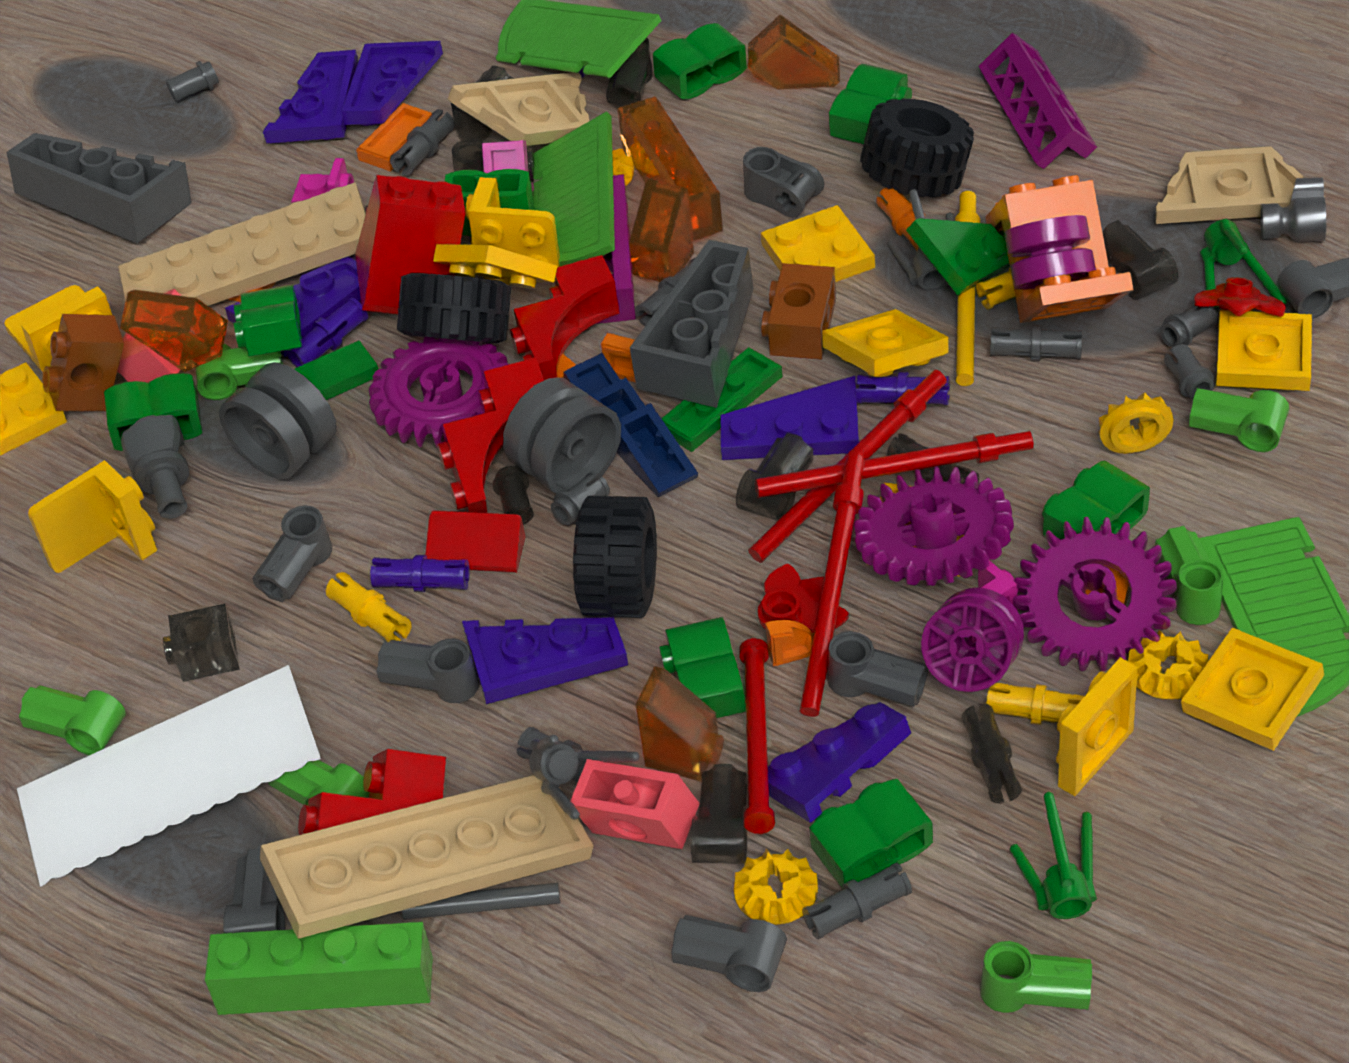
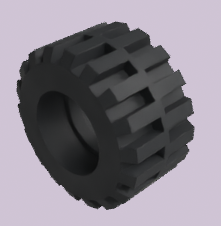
M910 98L887 100L886 103L876 105V108L871 112L860 156L861 167L865 172L869 173V177L874 181L881 183L882 186L888 189L897 190L902 194L909 195V192L915 189L919 197H941V194L948 195L953 193L954 189H958L961 186L974 141V131L969 127V123L964 118L959 117V114L944 106Z
M427 273L406 274L401 276L397 330L408 336L498 344L507 340L511 287L502 281Z
M589 495L585 498L578 513L573 549L574 590L581 613L591 617L643 618L652 602L656 577L657 535L655 515L647 497Z

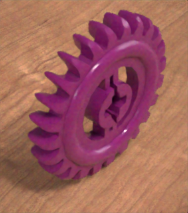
M424 337L423 343L419 344L416 341L407 343L409 348L407 350L396 349L393 352L394 359L386 358L382 361V369H378L372 375L373 383L368 388L370 395L369 405L372 413L375 415L377 424L379 426L385 425L389 436L398 432L402 443H406L414 431L416 443L420 448L425 442L426 435L432 434L435 446L438 448L437 443H441V438L444 434L443 424L483 414L478 390L485 389L484 371L509 365L507 356L497 352L496 346L488 343L484 345L483 342L446 338L434 340L433 337ZM459 369L464 370L473 378L472 386L464 395ZM419 376L423 402L417 401L409 393L411 385Z
M937 466L934 468L931 482L928 483L922 478L920 471L916 469L914 486L911 487L906 484L900 475H897V493H893L890 487L882 483L880 486L881 499L878 496L869 494L867 497L868 507L862 506L859 509V519L854 522L855 544L857 550L861 552L862 560L866 564L872 565L874 572L880 575L888 573L889 580L899 582L906 578L907 585L913 586L917 585L920 580H925L926 586H935L940 579L945 584L955 582V576L957 575L964 579L973 576V568L984 570L989 566V559L995 560L1002 554V548L1011 541L1010 533L1014 528L1011 503L1008 499H1005L1002 488L993 489L990 478H986L978 484L976 472L971 471L966 477L965 483L961 484L959 470L957 467H954L950 479L944 482L940 469ZM964 535L959 540H957V536Z
M1084 517L1081 533L1077 534L1070 523L1065 521L1064 539L1060 540L1048 530L1046 532L1048 550L1041 548L1035 543L1031 545V553L1037 563L1025 559L1020 561L1022 572L1029 578L1016 577L1014 579V582L1017 583L1018 591L1026 595L1015 596L1013 604L1017 609L1027 611L1020 614L1023 627H1034L1027 633V640L1030 643H1038L1045 640L1041 647L1043 656H1050L1059 651L1060 666H1066L1073 658L1078 659L1080 671H1085L1091 661H1096L1099 670L1105 672L1109 659H1114L1116 662L1121 657L1126 660V653L1130 649H1135L1139 654H1142L1144 652L1141 644L1143 638L1155 642L1160 640L1159 635L1153 629L1166 630L1171 626L1170 619L1161 613H1169L1176 609V600L1165 596L1176 591L1177 583L1174 579L1163 580L1171 573L1172 564L1169 561L1156 564L1162 555L1160 545H1155L1151 549L1144 551L1148 542V536L1145 531H1142L1137 538L1131 541L1129 540L1130 525L1128 522H1124L1117 534H1113L1108 517L1104 518L1099 531H1094L1090 519ZM1108 567L1119 571L1128 581L1132 592L1131 603L1128 607L1118 600L1116 580ZM1062 584L1072 591L1074 607L1080 616L1095 621L1109 618L1113 623L1101 627H1086L1070 620L1061 610L1058 601L1059 590ZM1100 587L1103 588L1102 593L1097 591ZM1089 589L1092 592L1087 595L1085 590Z

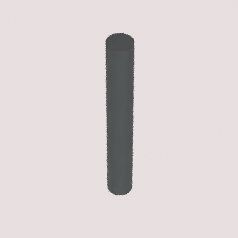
M557 882L471 891L402 910L403 919L407 920L561 903L560 888Z

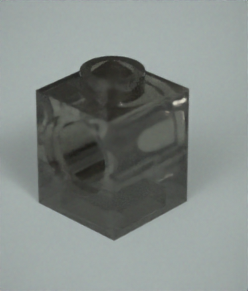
M226 604L168 616L170 635L163 637L164 652L168 665L177 664L183 682L240 670L235 632Z

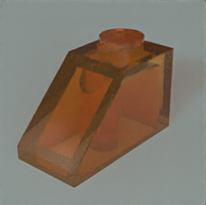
M782 15L777 16L748 43V69L757 79L768 82L778 90L835 87L840 82L839 56Z
M651 178L645 183L629 241L633 275L661 282L664 278L673 277L694 255L687 188Z
M133 289L127 293L120 329L183 372H187L221 357L228 320L197 298Z
M654 666L636 702L645 767L675 773L681 777L702 782L709 765H715L718 762L723 749L724 739L723 735L718 734L716 712L666 669Z

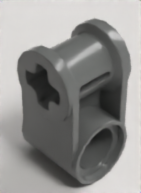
M756 147L746 152L743 157L745 196L752 202L768 206L787 217H798L804 211L807 200L810 197L817 196L824 189V179L815 167L780 154L772 148Z

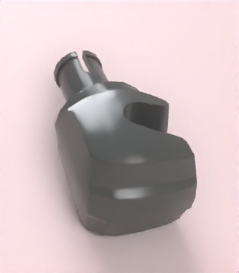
M150 415L143 417L124 431L121 437L122 448L130 472L143 492L154 494L161 517L166 519L177 518L183 515L188 507L183 497L181 486L187 481L189 476L186 459L177 453L179 447L184 445V438L179 423L174 415Z

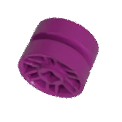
M1084 215L1039 220L1013 227L1004 232L1008 255L1012 257H1029L1019 260L1010 266L1013 285L1016 290L1035 289V286L1043 284L1044 279L1060 275H1070L1071 282L1088 276L1089 271L1096 270L1093 250L1087 248L1072 249L1090 240L1087 217Z
M985 588L961 590L949 597L927 622L921 639L924 662L932 675L949 688L964 692L984 690L997 683L1019 655L1024 640L1023 623L1014 605L1003 595ZM971 635L977 639L975 643L969 640Z

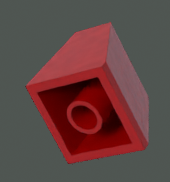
M376 175L355 252L363 311L398 314L401 276L409 273L452 275L449 274L450 266L433 262L436 244L460 245L466 214L461 185L443 181L431 182L408 179L403 176Z

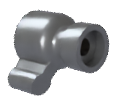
M1323 177L1296 178L1291 203L1288 207H1281L1278 203L1261 204L1262 239L1278 238L1281 234H1288L1296 242L1325 241L1326 202L1324 198Z

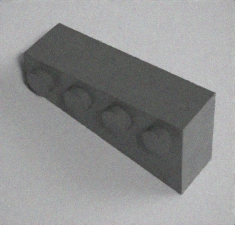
M38 133L32 134L6 152L16 194L135 243L142 241L191 204L185 162L171 160L169 166L155 163L154 156L140 153L137 154L135 159L117 156L116 149L101 146V148L86 150L83 149L82 142Z
M708 240L630 346L637 389L717 408L754 289L748 248Z

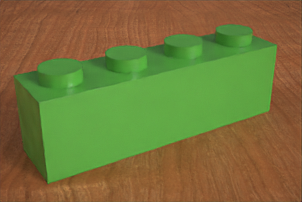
M423 922L343 926L300 939L297 938L293 929L210 934L205 982L218 1015L430 1003L433 956Z

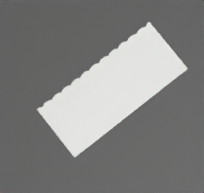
M289 665L17 788L40 887L52 878H61L69 874L74 868L85 867L93 863L98 857L109 856L118 851L122 846H131L143 839L144 836L158 834L168 825L182 823L192 814L204 813L212 808L214 804L228 802L238 793L252 791L262 782L274 781L282 776L284 772L298 770L308 761L320 760L321 758Z

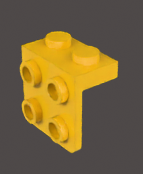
M480 177L474 194H469L466 201V217L470 222L472 234L471 245H491L560 267L554 215L548 211L501 208L497 179Z
M71 285L5 320L4 324L7 332L42 372L45 366H50L51 335L54 331L58 332L62 314L112 315L107 297L98 286L84 292L79 286Z
M105 460L40 500L28 511V517L46 560L56 573L67 569L117 536L142 561L158 551L151 534L155 530V525L140 504V501L144 499L140 487L132 477L127 476L123 478Z

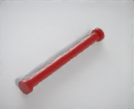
M751 638L742 642L739 647L740 660L745 664L748 808L745 810L743 818L746 830L754 834H764L771 831L775 826V813L769 807L764 663L769 658V648L765 641Z

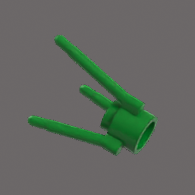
M1227 218L1211 224L1204 234V241L1207 247L1200 251L1204 262L1205 290L1216 289L1214 262L1217 261L1223 265H1233L1243 258L1271 296L1286 304V298L1251 253L1236 224Z
M1046 792L1044 794V802L1057 864L1046 871V878L1042 884L1019 845H1011L1010 852L1035 893L1038 909L1042 911L1049 909L1050 914L1058 919L1076 918L1088 912L1092 907V902L1097 900L1093 885L1092 815L1086 811L1081 816V871H1079L1075 864L1069 862L1054 795L1052 792Z

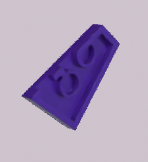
M441 41L364 44L341 111L344 124H360L362 126L383 124L443 55Z
M356 49L316 54L297 81L299 89L292 99H285L279 107L281 115L275 123L269 122L264 128L263 134L266 144L318 139L331 140L345 137L347 125L344 124L341 111L359 62Z
M348 256L301 275L300 283L294 285L300 313L302 338L313 329L312 324L319 318L326 319L342 306L347 299L353 297L358 301L361 300L357 265L354 259ZM239 302L225 308L228 320L233 324L236 322L234 305L240 304ZM286 350L281 351V355L284 357L287 356Z
M855 376L721 415L722 460L847 454L859 443Z
M614 617L555 619L550 625L524 626L523 619L505 620L504 626L480 627L479 620L462 621L486 704L628 666L627 653Z
M881 702L860 708L854 717L837 727L820 731L813 737L811 742L797 750L775 757L768 766L769 796L809 823H812L822 814L819 804L831 793H833V796L841 797L852 787L850 776L858 769L871 768L877 765L911 734L906 716Z

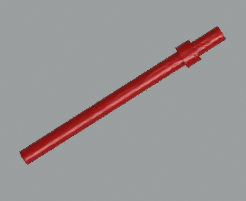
M933 370L914 390L907 389L894 402V409L836 465L846 463V458L850 454H858L863 456L865 460L869 459L907 421L914 422L927 409L926 403L947 383L944 374L939 370ZM842 483L810 489L748 549L752 558L762 563Z
M1030 431L995 437L994 433L973 436V441L867 459L865 460L862 479L975 459L978 464L997 461L999 455L1032 450L1034 447L1033 437ZM845 463L755 479L757 496L761 498L840 484L843 479Z
M858 454L847 456L842 484L836 487L833 501L836 517L799 710L801 714L808 717H816L820 712L828 668L829 644L834 635L855 515L858 514L863 503L864 491L860 487L865 458Z

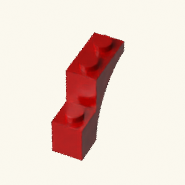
M603 255L557 267L555 286L549 288L551 299L514 309L517 327L510 329V334L517 355L525 353L522 356V361L536 357L544 380L558 378L557 369L560 358L569 344L579 334L606 318L620 314L615 280Z
M536 357L484 371L485 389L478 390L483 414L443 424L444 442L437 443L444 470L452 468L456 482L450 483V489L457 510L465 508L466 512L487 513L484 493L486 477L495 456L503 447V433L509 415L523 395L534 385L544 381Z
M386 749L373 756V761L367 763L364 772L363 787L365 792H370L369 798L321 792L309 798L308 805L304 804L300 811L298 822L299 835L443 799L446 757Z

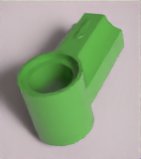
M221 342L203 344L195 353L197 390L206 399H226L235 392L237 386L247 385L250 378L265 364L273 362L283 364L281 351L249 357L247 347L231 349V347Z
M1197 388L1193 398L1189 427L1238 436L1242 445L1256 452H1268L1275 449L1279 443L1289 413V403L1285 397L1271 390H1259L1247 398Z
M1185 526L1170 528L1166 534L1156 540L1155 545H1160L1162 548V555L1159 559L1160 563L1169 561L1172 564V571L1167 578L1174 579L1177 583V589L1174 592L1177 597V614L1189 624L1206 625L1212 623L1219 617L1221 612L1223 572L1217 564L1209 560L1196 532L1187 530Z
M39 685L37 688L30 687L24 694L19 718L23 727L62 737L77 751L91 755L105 748L125 717L126 711L116 698L102 691L92 690L88 692L86 697H81Z
M320 760L308 761L302 768L292 772H284L278 779L268 782L273 788L303 805H308L309 798L321 792L368 798L370 793L364 791V777L352 767L339 763L333 768Z
M1012 941L998 942L992 945L985 953L980 984L981 998L988 1007L1002 1013L1015 1012L1025 1004L1089 1010L1092 984L1091 959L1030 954L1028 949L1019 943ZM999 975L1012 976L1014 979H1005Z

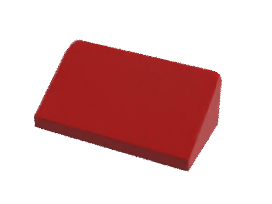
M431 511L428 521L425 555L427 559L436 560L468 559L470 570L517 573L526 538L522 517L517 514Z

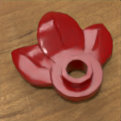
M1240 277L1227 278L1226 283L1217 285L1216 289L1201 291L1194 296L1195 306H1218L1223 310L1231 311L1236 316H1242L1248 311H1253L1255 308L1267 314L1282 317L1286 310V306L1282 301L1262 294L1259 289L1253 287L1251 280Z
M788 563L770 573L764 583L765 596L760 602L757 611L761 626L766 629V622L790 620L805 625L814 633L824 576L801 580L798 572ZM840 606L838 608L835 629L843 625L849 618V612Z

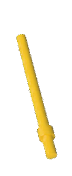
M964 191L960 194L959 213L956 215L955 221L980 223V216L976 213V194L974 192ZM975 286L957 295L956 382L960 386H969L974 382Z

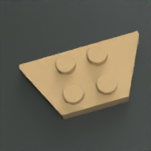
M579 72L453 85L448 96V100L505 138L510 141L525 140L527 146L552 143L589 122V115L585 111V95L579 92V86L582 81Z
M1271 146L1185 152L1179 163L1178 172L1172 176L1167 185V194L1163 202H1158L1156 206L1155 222L1156 224L1209 220L1218 221L1225 218H1261V204L1278 203L1281 207H1288L1290 205L1296 178H1303V175L1294 167L1287 165L1283 161V157Z

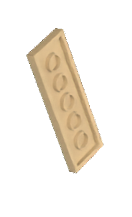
M356 182L334 188L329 192L303 201L294 202L289 206L264 215L254 216L247 221L215 230L210 234L184 243L175 244L170 248L144 257H138L130 262L119 265L118 268L130 322L140 304L172 289H175L198 310L241 293H246L247 291L355 254L366 215Z
M532 775L263 844L260 850V861L297 938L300 939L591 859L594 845L579 819H571L550 795L544 794L541 790L543 781L538 780Z

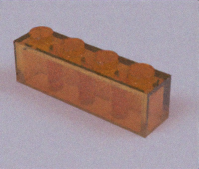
M654 96L617 108L622 147L628 157H632L633 165L682 242L686 244L723 231L720 192L657 97Z

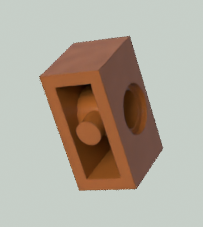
M782 264L779 280H772L770 285L769 305L771 311L765 310L762 316L761 333L762 337L769 338L770 356L823 359L825 348H823L822 331L830 329L836 303L835 267Z
M62 314L58 332L54 331L51 335L50 366H45L42 378L43 389L45 393H50L55 411H106L104 391L114 386L124 346V341L114 315Z

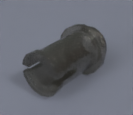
M506 466L496 473L493 480V490L500 496L504 514L520 515L524 525L531 521L534 515L527 493L529 478L520 468Z

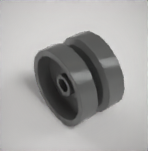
M276 362L265 364L250 378L246 388L238 389L219 409L220 424L238 453L256 469L267 476L279 480L290 479L306 464L310 454L318 453L337 432L334 414L320 391L304 375L287 365Z
M548 378L534 385L523 395L510 413L503 433V450L511 463L535 477L539 483L557 494L560 491L571 489L591 471L598 473V477L592 483H595L604 475L614 460L621 441V423L616 412L589 396L588 393L564 378Z

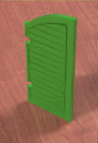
M521 0L503 26L496 60L516 64L520 60L521 64L525 66L578 73L584 67V74L611 78L662 20L659 14L547 0Z
M606 111L533 154V178L539 180L534 183V207L538 211H548L555 217L560 266L605 255L615 250L612 116Z
M1295 517L1199 538L1209 560L1217 564L1223 572L1222 603L1233 627L1323 664L1324 677L1298 716L1317 709L1344 691L1349 686V639H1346L1343 633L1349 632V614L1321 558L1316 556L1305 559L1303 553L1313 551L1315 546L1301 518Z

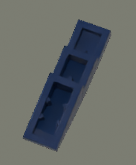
M603 353L563 372L564 379L617 413L621 423V441L617 453L657 497L698 477L697 470L652 404L644 405L627 378L619 379Z

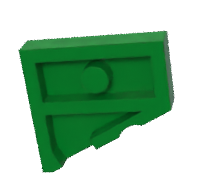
M918 218L906 229L957 295L966 292L976 286L977 283L983 282L1010 267L1005 238L997 232L992 224Z

